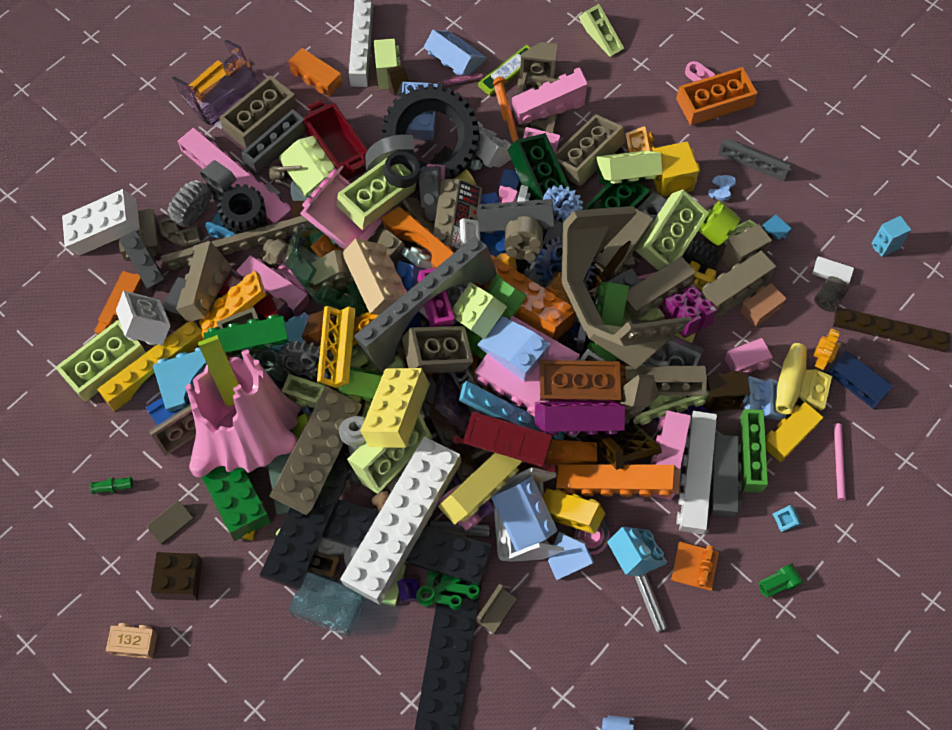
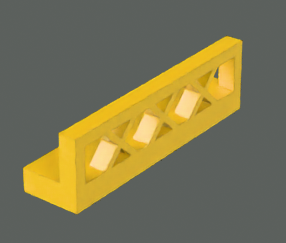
M330 306L324 307L318 383L335 388L349 384L355 308L347 307L343 310H338ZM330 313L337 316V323L335 325L330 319ZM330 331H332V333L335 336L334 343H332L328 337V333ZM329 349L333 354V361L331 362L326 356ZM327 368L332 374L331 380L324 378L325 369Z

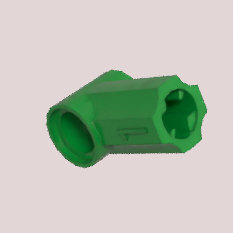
M793 563L779 569L777 573L759 581L758 584L761 593L766 598H769L784 590L788 591L803 583V580Z

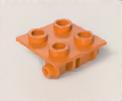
M679 542L671 581L712 591L719 552L715 551V547L710 545L702 548Z

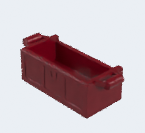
M318 100L308 105L310 115L303 117L306 135L308 137L313 136L337 170L341 165L344 166L340 171V175L348 180L366 171L365 156L368 149L336 104L327 105L322 100ZM324 106L323 108H321V109H319V110H317V111H315V112H312V111H314V110H316V109H318V108Z
M472 412L464 439L458 435L453 437V442L456 444L462 443L537 465L548 469L549 472L556 470L554 464H545L553 439L547 433Z

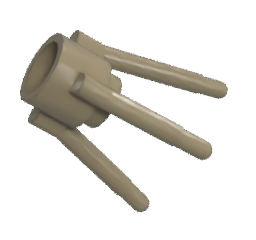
M271 166L269 171L270 179L275 180V184L291 188L290 183L282 180L286 179L287 170L302 169V166Z

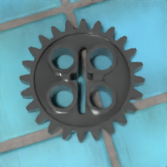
M298 340L295 343L289 341V344L284 343V346H281L278 353L277 364L281 365L280 369L285 370L284 374H290L318 383L320 346L315 347L313 342L309 345L306 341L301 344ZM327 350L326 356L331 362L333 361V354H328L329 350ZM327 368L325 369L324 378L331 380L332 374Z

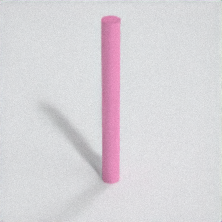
M838 423L834 424L838 500H846L842 424Z

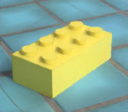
M422 368L385 369L360 431L369 447H407L430 385Z
M494 453L438 507L454 525L460 520L462 522L466 521L509 478L519 471L517 466L522 461Z

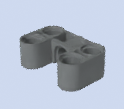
M213 160L200 171V175L205 180L206 185L212 192V198L217 204L219 203V197L223 196L222 192L225 190L229 191L228 187L237 180L228 168L216 160ZM239 205L232 212L238 214L247 205Z

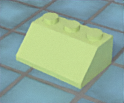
M313 136L297 140L279 156L283 166H302V169L287 170V172L304 197L311 195L317 187L321 189L319 185L325 178L329 180L327 176L333 169H336Z
M639 151L596 156L604 179L610 180L611 183H621L622 179L638 181L639 177L655 179L656 175L662 174L661 152Z

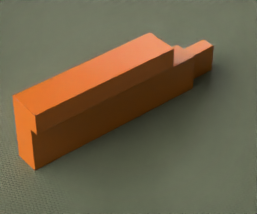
M122 271L98 319L99 322L94 330L95 334H100L113 324L115 318H118L116 308L123 291L138 294L143 283L139 274Z

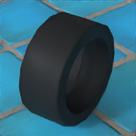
M401 151L388 156L384 166V177L388 183L397 188H408L417 182L420 173V163L415 156ZM396 164H404L409 166L413 173L407 176H400L394 173L391 167Z

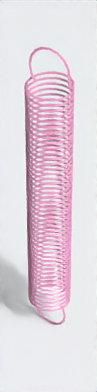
M482 72L474 75L469 74L468 76L464 75L458 78L443 79L442 82L454 85L480 80L485 76H482Z

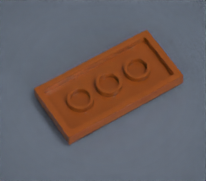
M540 360V401L620 402V361Z

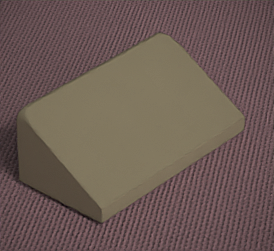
M176 501L146 527L162 545L192 521L193 517L180 501Z

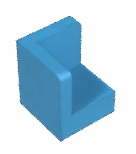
M776 214L762 226L767 235L771 234L777 240L781 238L786 239L792 229Z

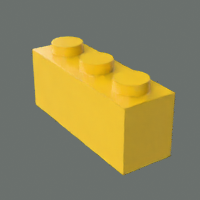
M806 402L800 407L796 405L790 413L791 416L788 419L783 418L777 425L778 429L775 432L771 430L765 437L766 450L780 463L823 419Z
M547 488L543 495V500L554 522L596 534L605 515L598 501L593 499L588 501L576 494L571 496L559 489L554 491Z

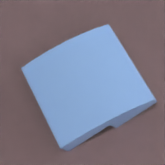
M751 376L747 377L751 394L745 403V409L764 410L765 419L782 420L786 418V414H781L776 410L778 381L773 379L764 381Z

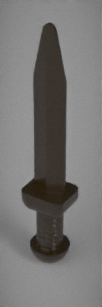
M630 240L618 249L603 272L596 275L597 281L593 287L589 288V291L600 285V281L607 282L610 280V276L626 256L631 245Z

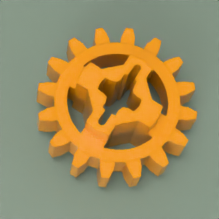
M830 329L827 337L822 335L813 356L817 357L814 367L824 370L827 362L832 363L841 344L837 341L839 331Z

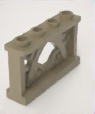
M523 72L522 78L518 80L517 88L519 92H516L515 96L528 91L526 89L528 85H535L540 88L543 83L549 81L551 84L560 79L559 77L553 79L529 75ZM512 110L518 137L523 138L525 128L518 126L517 119ZM558 113L546 117V121L542 120V118L540 121L539 119L531 121L529 128H537L554 134Z

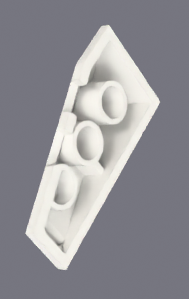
M478 122L480 141L479 150L476 151L477 156L483 160L482 163L487 167L503 166L511 160L507 149L512 144L505 139L501 140L495 137V132L482 128L483 125Z

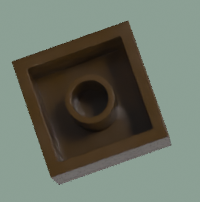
M731 371L728 374L711 373L707 375L706 391L709 392V396L703 407L710 412L742 409L751 394L746 372Z
M156 552L151 594L156 599L197 601L203 561L197 553Z

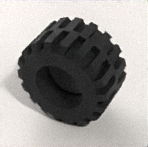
M236 184L235 188L230 186L228 187L229 191L225 190L222 192L223 196L219 197L218 211L222 224L226 226L228 231L232 230L233 234H237L238 232L243 233L257 229L259 225L263 226L264 220H266V208L264 198L259 190L255 191L253 186L248 188L247 184H243V186ZM244 204L252 207L251 211L244 215H237L232 212L239 205Z

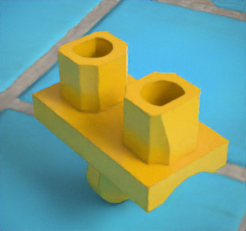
M691 261L689 265L696 272L692 285L702 292V288L708 282L713 283L716 281V271L707 268L705 274L698 272L701 265Z

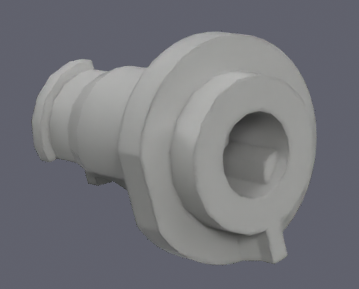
M349 417L339 427L340 438L349 446L350 455L362 444L366 443L360 432L365 421L364 417Z

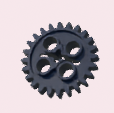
M558 236L555 241L550 239L548 243L543 245V249H540V255L536 257V260L539 262L535 264V267L540 268L536 274L542 275L539 282H546L543 286L544 288L550 286L549 292L556 290V296L563 292V296L566 297L568 295L562 285V258L556 256V252H559L561 256L563 255V238L561 240ZM590 265L583 279L586 288H588L587 284L592 283L590 278L595 276L591 272L596 268L594 265ZM551 269L556 270L557 276L552 273Z

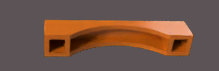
M400 207L381 218L385 230L390 231L398 239L414 242L426 248L432 254L431 263L433 268H437L454 254L452 249L448 245L445 246L439 237L433 236L428 228H424L419 220L413 219L408 211L405 212Z

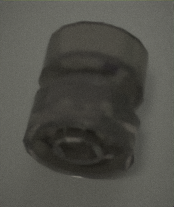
M830 276L825 280L822 290L818 291L814 301L821 309L834 312L847 294L849 287L842 279Z

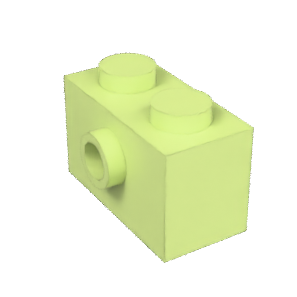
M289 374L281 392L290 400L300 404L301 408H314L326 386Z

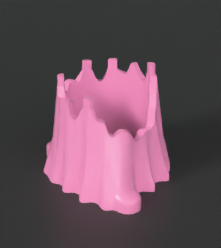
M249 350L241 352L243 359L233 357L229 360L239 383L238 386L233 388L236 394L233 396L234 405L226 407L208 365H206L203 373L193 379L195 390L191 384L185 387L188 392L196 427V437L189 465L190 471L195 477H203L218 466H225L228 473L236 468H244L247 472H251L258 467L270 464L279 455L291 453L298 440L296 435L290 432V430L298 423L297 415L301 410L300 404L290 400L280 391L263 369L259 360H255L250 355Z

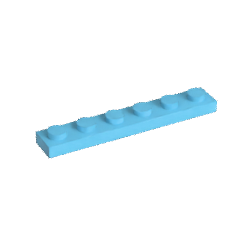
M468 381L462 385L460 402L490 417L542 432L541 429L534 426L535 417L527 411ZM558 431V435L551 436L553 440H564L565 433Z

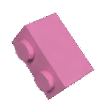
M760 338L729 350L725 356V361L731 371L746 372L748 376L752 371L757 369L761 371L769 367L773 356L764 340Z

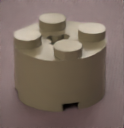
M528 216L518 217V220L513 222L512 220L509 221L505 230L506 254L516 259L535 260L536 256L540 254V249L543 247V228L536 219Z

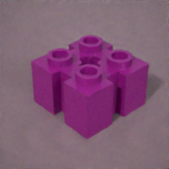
M694 285L683 289L681 294L675 293L665 298L661 308L665 320L691 317L692 320L685 325L686 328L678 332L684 339L696 333L698 327L702 330L712 325L718 311L709 300L702 299L703 294Z

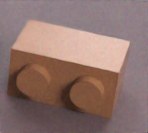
M770 283L766 287L762 286L753 297H747L742 302L743 306L740 313L756 328L783 308L786 298Z

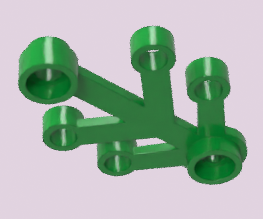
M427 570L428 576L425 586H422L416 593V600L421 606L427 607L434 603L450 605V608L453 610H458L462 606L460 596L453 595L450 597L440 593L450 591L467 594L470 599H476L479 597V587L477 585L457 584L462 580L442 575L441 583L434 586L435 579L440 574H432ZM471 590L477 591L475 594L470 593ZM426 595L430 596V598L424 599L423 597ZM455 600L459 601L458 604H452Z

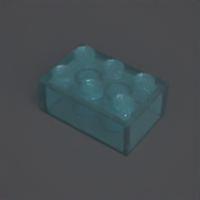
M307 572L300 591H296L289 607V612L293 617L350 637L365 597L344 585Z

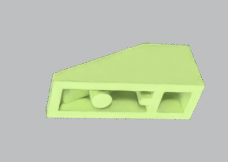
M600 4L579 16L587 33L609 57L624 49Z

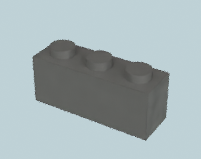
M135 230L119 239L147 289L151 290L167 281L140 232Z

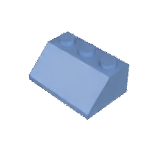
M433 29L423 47L429 51L428 54L430 56L439 58L443 65L453 68V72L459 76L471 74L487 58L452 32Z
M533 476L515 480L491 497L516 552L540 543L558 531Z

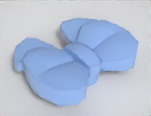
M730 175L715 177L712 183L719 186V189H709V196L712 199L715 197L721 201L729 200L731 198L730 188L736 185L735 177Z

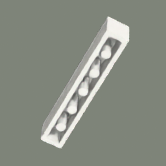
M373 0L354 1L349 63L350 86L368 87Z
M693 411L690 417L689 434L685 442L687 455L684 454L682 460L685 474L682 473L680 479L683 493L679 494L678 505L682 506L681 512L677 513L676 524L680 525L679 531L704 534L707 529L717 414Z

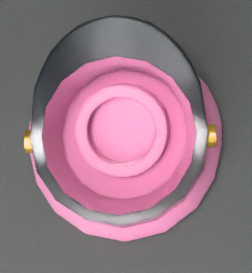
M602 519L596 534L576 529L574 538L584 540L590 554L594 555L602 552L608 546L607 541L610 539V533L606 522Z

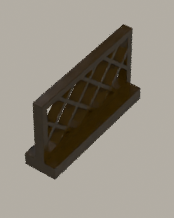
M632 419L626 424L628 426H624V430L622 432L618 431L617 434H606L605 431H598V434H586L590 442L597 443V450L616 470L623 469L625 461L662 453V448L637 424H634Z

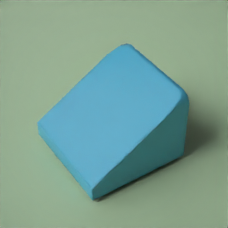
M792 505L773 513L781 532L803 525L795 507Z

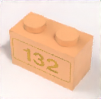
M119 623L118 626L111 625L106 652L114 656L153 659L157 633L151 626L139 625V628L131 627L130 624Z

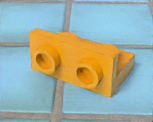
M645 126L625 133L629 153L653 151L655 148L653 146L655 141L654 135Z

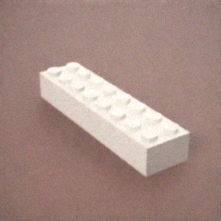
M426 437L422 439L340 580L344 586L379 605L381 604L462 463L460 454Z

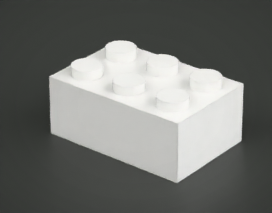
M123 291L116 312L125 337L133 341H145L150 345H163L171 325L161 301Z

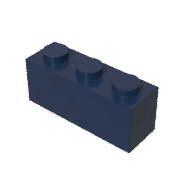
M845 351L836 360L827 373L873 410L893 388L887 379L880 377L871 367L863 364L854 354Z

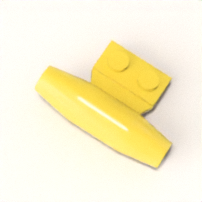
M800 343L792 344L782 365L776 391V410L781 414H790L798 397L809 406L821 411L826 406L832 376L817 369L806 370L807 348Z

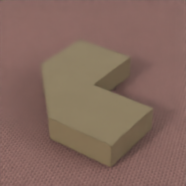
M172 219L158 220L161 236L164 240L183 249L202 243L197 226L180 231L178 224H175Z

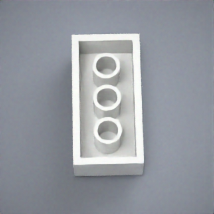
M123 189L62 216L65 248L79 256L124 237L135 230H140L137 200Z

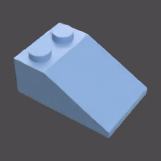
M502 316L487 337L479 342L478 347L525 381L539 365V361L543 360L549 353L550 343L535 332Z

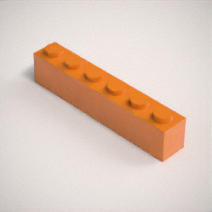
M559 465L556 488L571 496L575 493H582L584 496H594V493H601L602 496L620 494L621 496L631 497L632 494H639L643 497H651L652 494H659L661 497H672V494H679L681 470L675 465H624L623 469L618 470L612 465Z

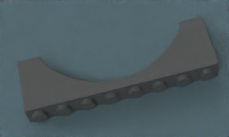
M474 236L354 336L368 362L379 373L395 361L394 355L403 332L416 313L429 300L442 291L459 284L471 282L484 286L496 276L497 272L488 247Z

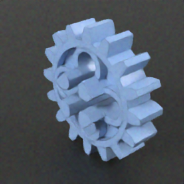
M562 185L559 188L553 186L552 189L549 188L543 197V200L553 199L556 220L562 218L565 221L573 211L582 210L583 208L581 206L583 201L579 200L580 195H575V190L569 191V187L563 189Z

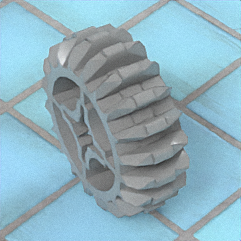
M195 180L190 181L189 184L186 183L172 197V201L167 209V215L175 224L182 227L194 223L210 204L212 192L201 181Z

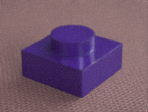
M401 579L397 581L401 601H417L416 593L419 590L417 579Z

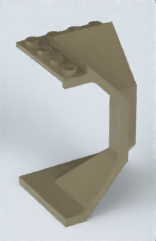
M634 206L573 211L563 222L562 285L589 339L637 369L642 363L651 360L654 353L661 351L663 345L672 341L675 338L674 335L683 331L686 328L685 325L692 319L688 316L640 324H632L631 321H628L623 327L604 324L583 279L594 257L609 244L636 215L637 211Z

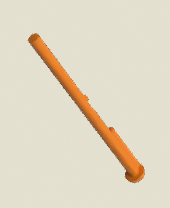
M499 76L494 79L493 86L503 121H507L514 143L516 140H519L504 87L506 79Z

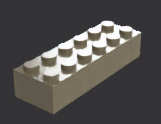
M326 386L320 394L269 497L307 515L313 508L344 443L339 435V427L345 419L357 416L362 404Z

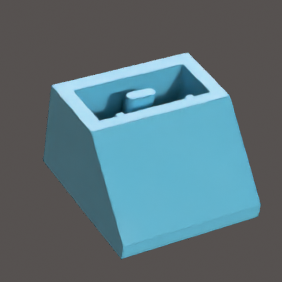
M622 527L607 541L625 575L640 576L667 563L663 556V551L658 547L653 534L649 530Z

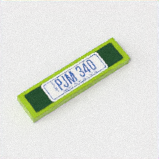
M525 45L478 82V87L489 96L495 93L494 79L501 76L508 83L520 73L521 54L530 49V47Z

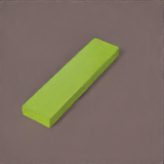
M218 335L199 341V348L226 407L234 405L233 396L236 394L233 388L238 386L239 383Z

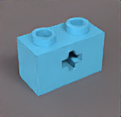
M901 216L882 224L872 241L874 250L881 257H884L900 249L911 231L910 227Z

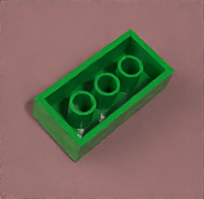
M218 466L202 477L234 542L241 539L244 535L250 534V532L271 523L243 468H236L228 473L225 466Z

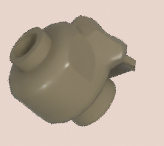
M270 238L264 244L263 250L259 255L263 258V262L276 267L290 260L291 246L282 239L274 240Z

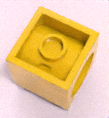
M688 141L654 148V152H661L662 174L656 175V178L653 179L657 193L662 197H667L680 190L685 192L693 191L695 183H697L698 173H700V166L698 162H695L694 150L690 148Z

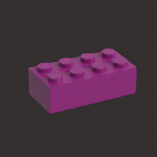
M535 402L534 426L550 435H558V431L566 432L569 435H577L578 431H586V434H598V431H605L606 434H617L618 431L624 430L625 406L616 402Z

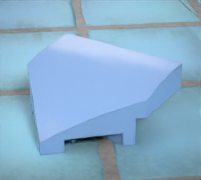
M562 532L558 533L554 546L564 547V551L550 556L548 560L556 580L594 562L584 540H578Z

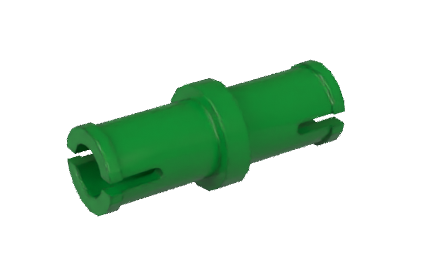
M132 476L119 479L112 477L105 481L91 482L90 490L93 495L104 492L116 493L118 490L133 489L134 487Z

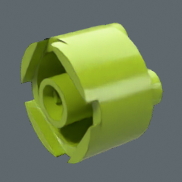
M718 201L712 210H707L709 214L698 230L699 233L716 245L722 244L729 237L727 234L730 230L734 231L740 221V217L721 201Z

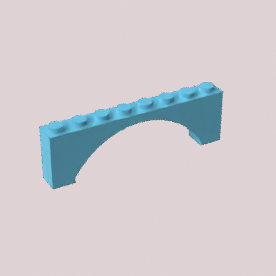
M292 317L288 319V322H285L289 341L295 343L298 340L303 344L304 340L301 336L306 326L304 318ZM284 344L272 346L268 349H274L279 353L281 346H284ZM196 348L195 352L189 354L187 352L176 355V358L170 360L168 358L157 361V364L152 365L165 408L169 413L188 406L187 400L189 396L185 387L188 384L194 387L193 379L203 373L207 365L200 348Z

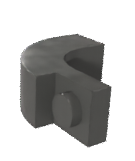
M394 135L373 144L365 156L366 171L371 170L392 153L401 151L413 155V135Z

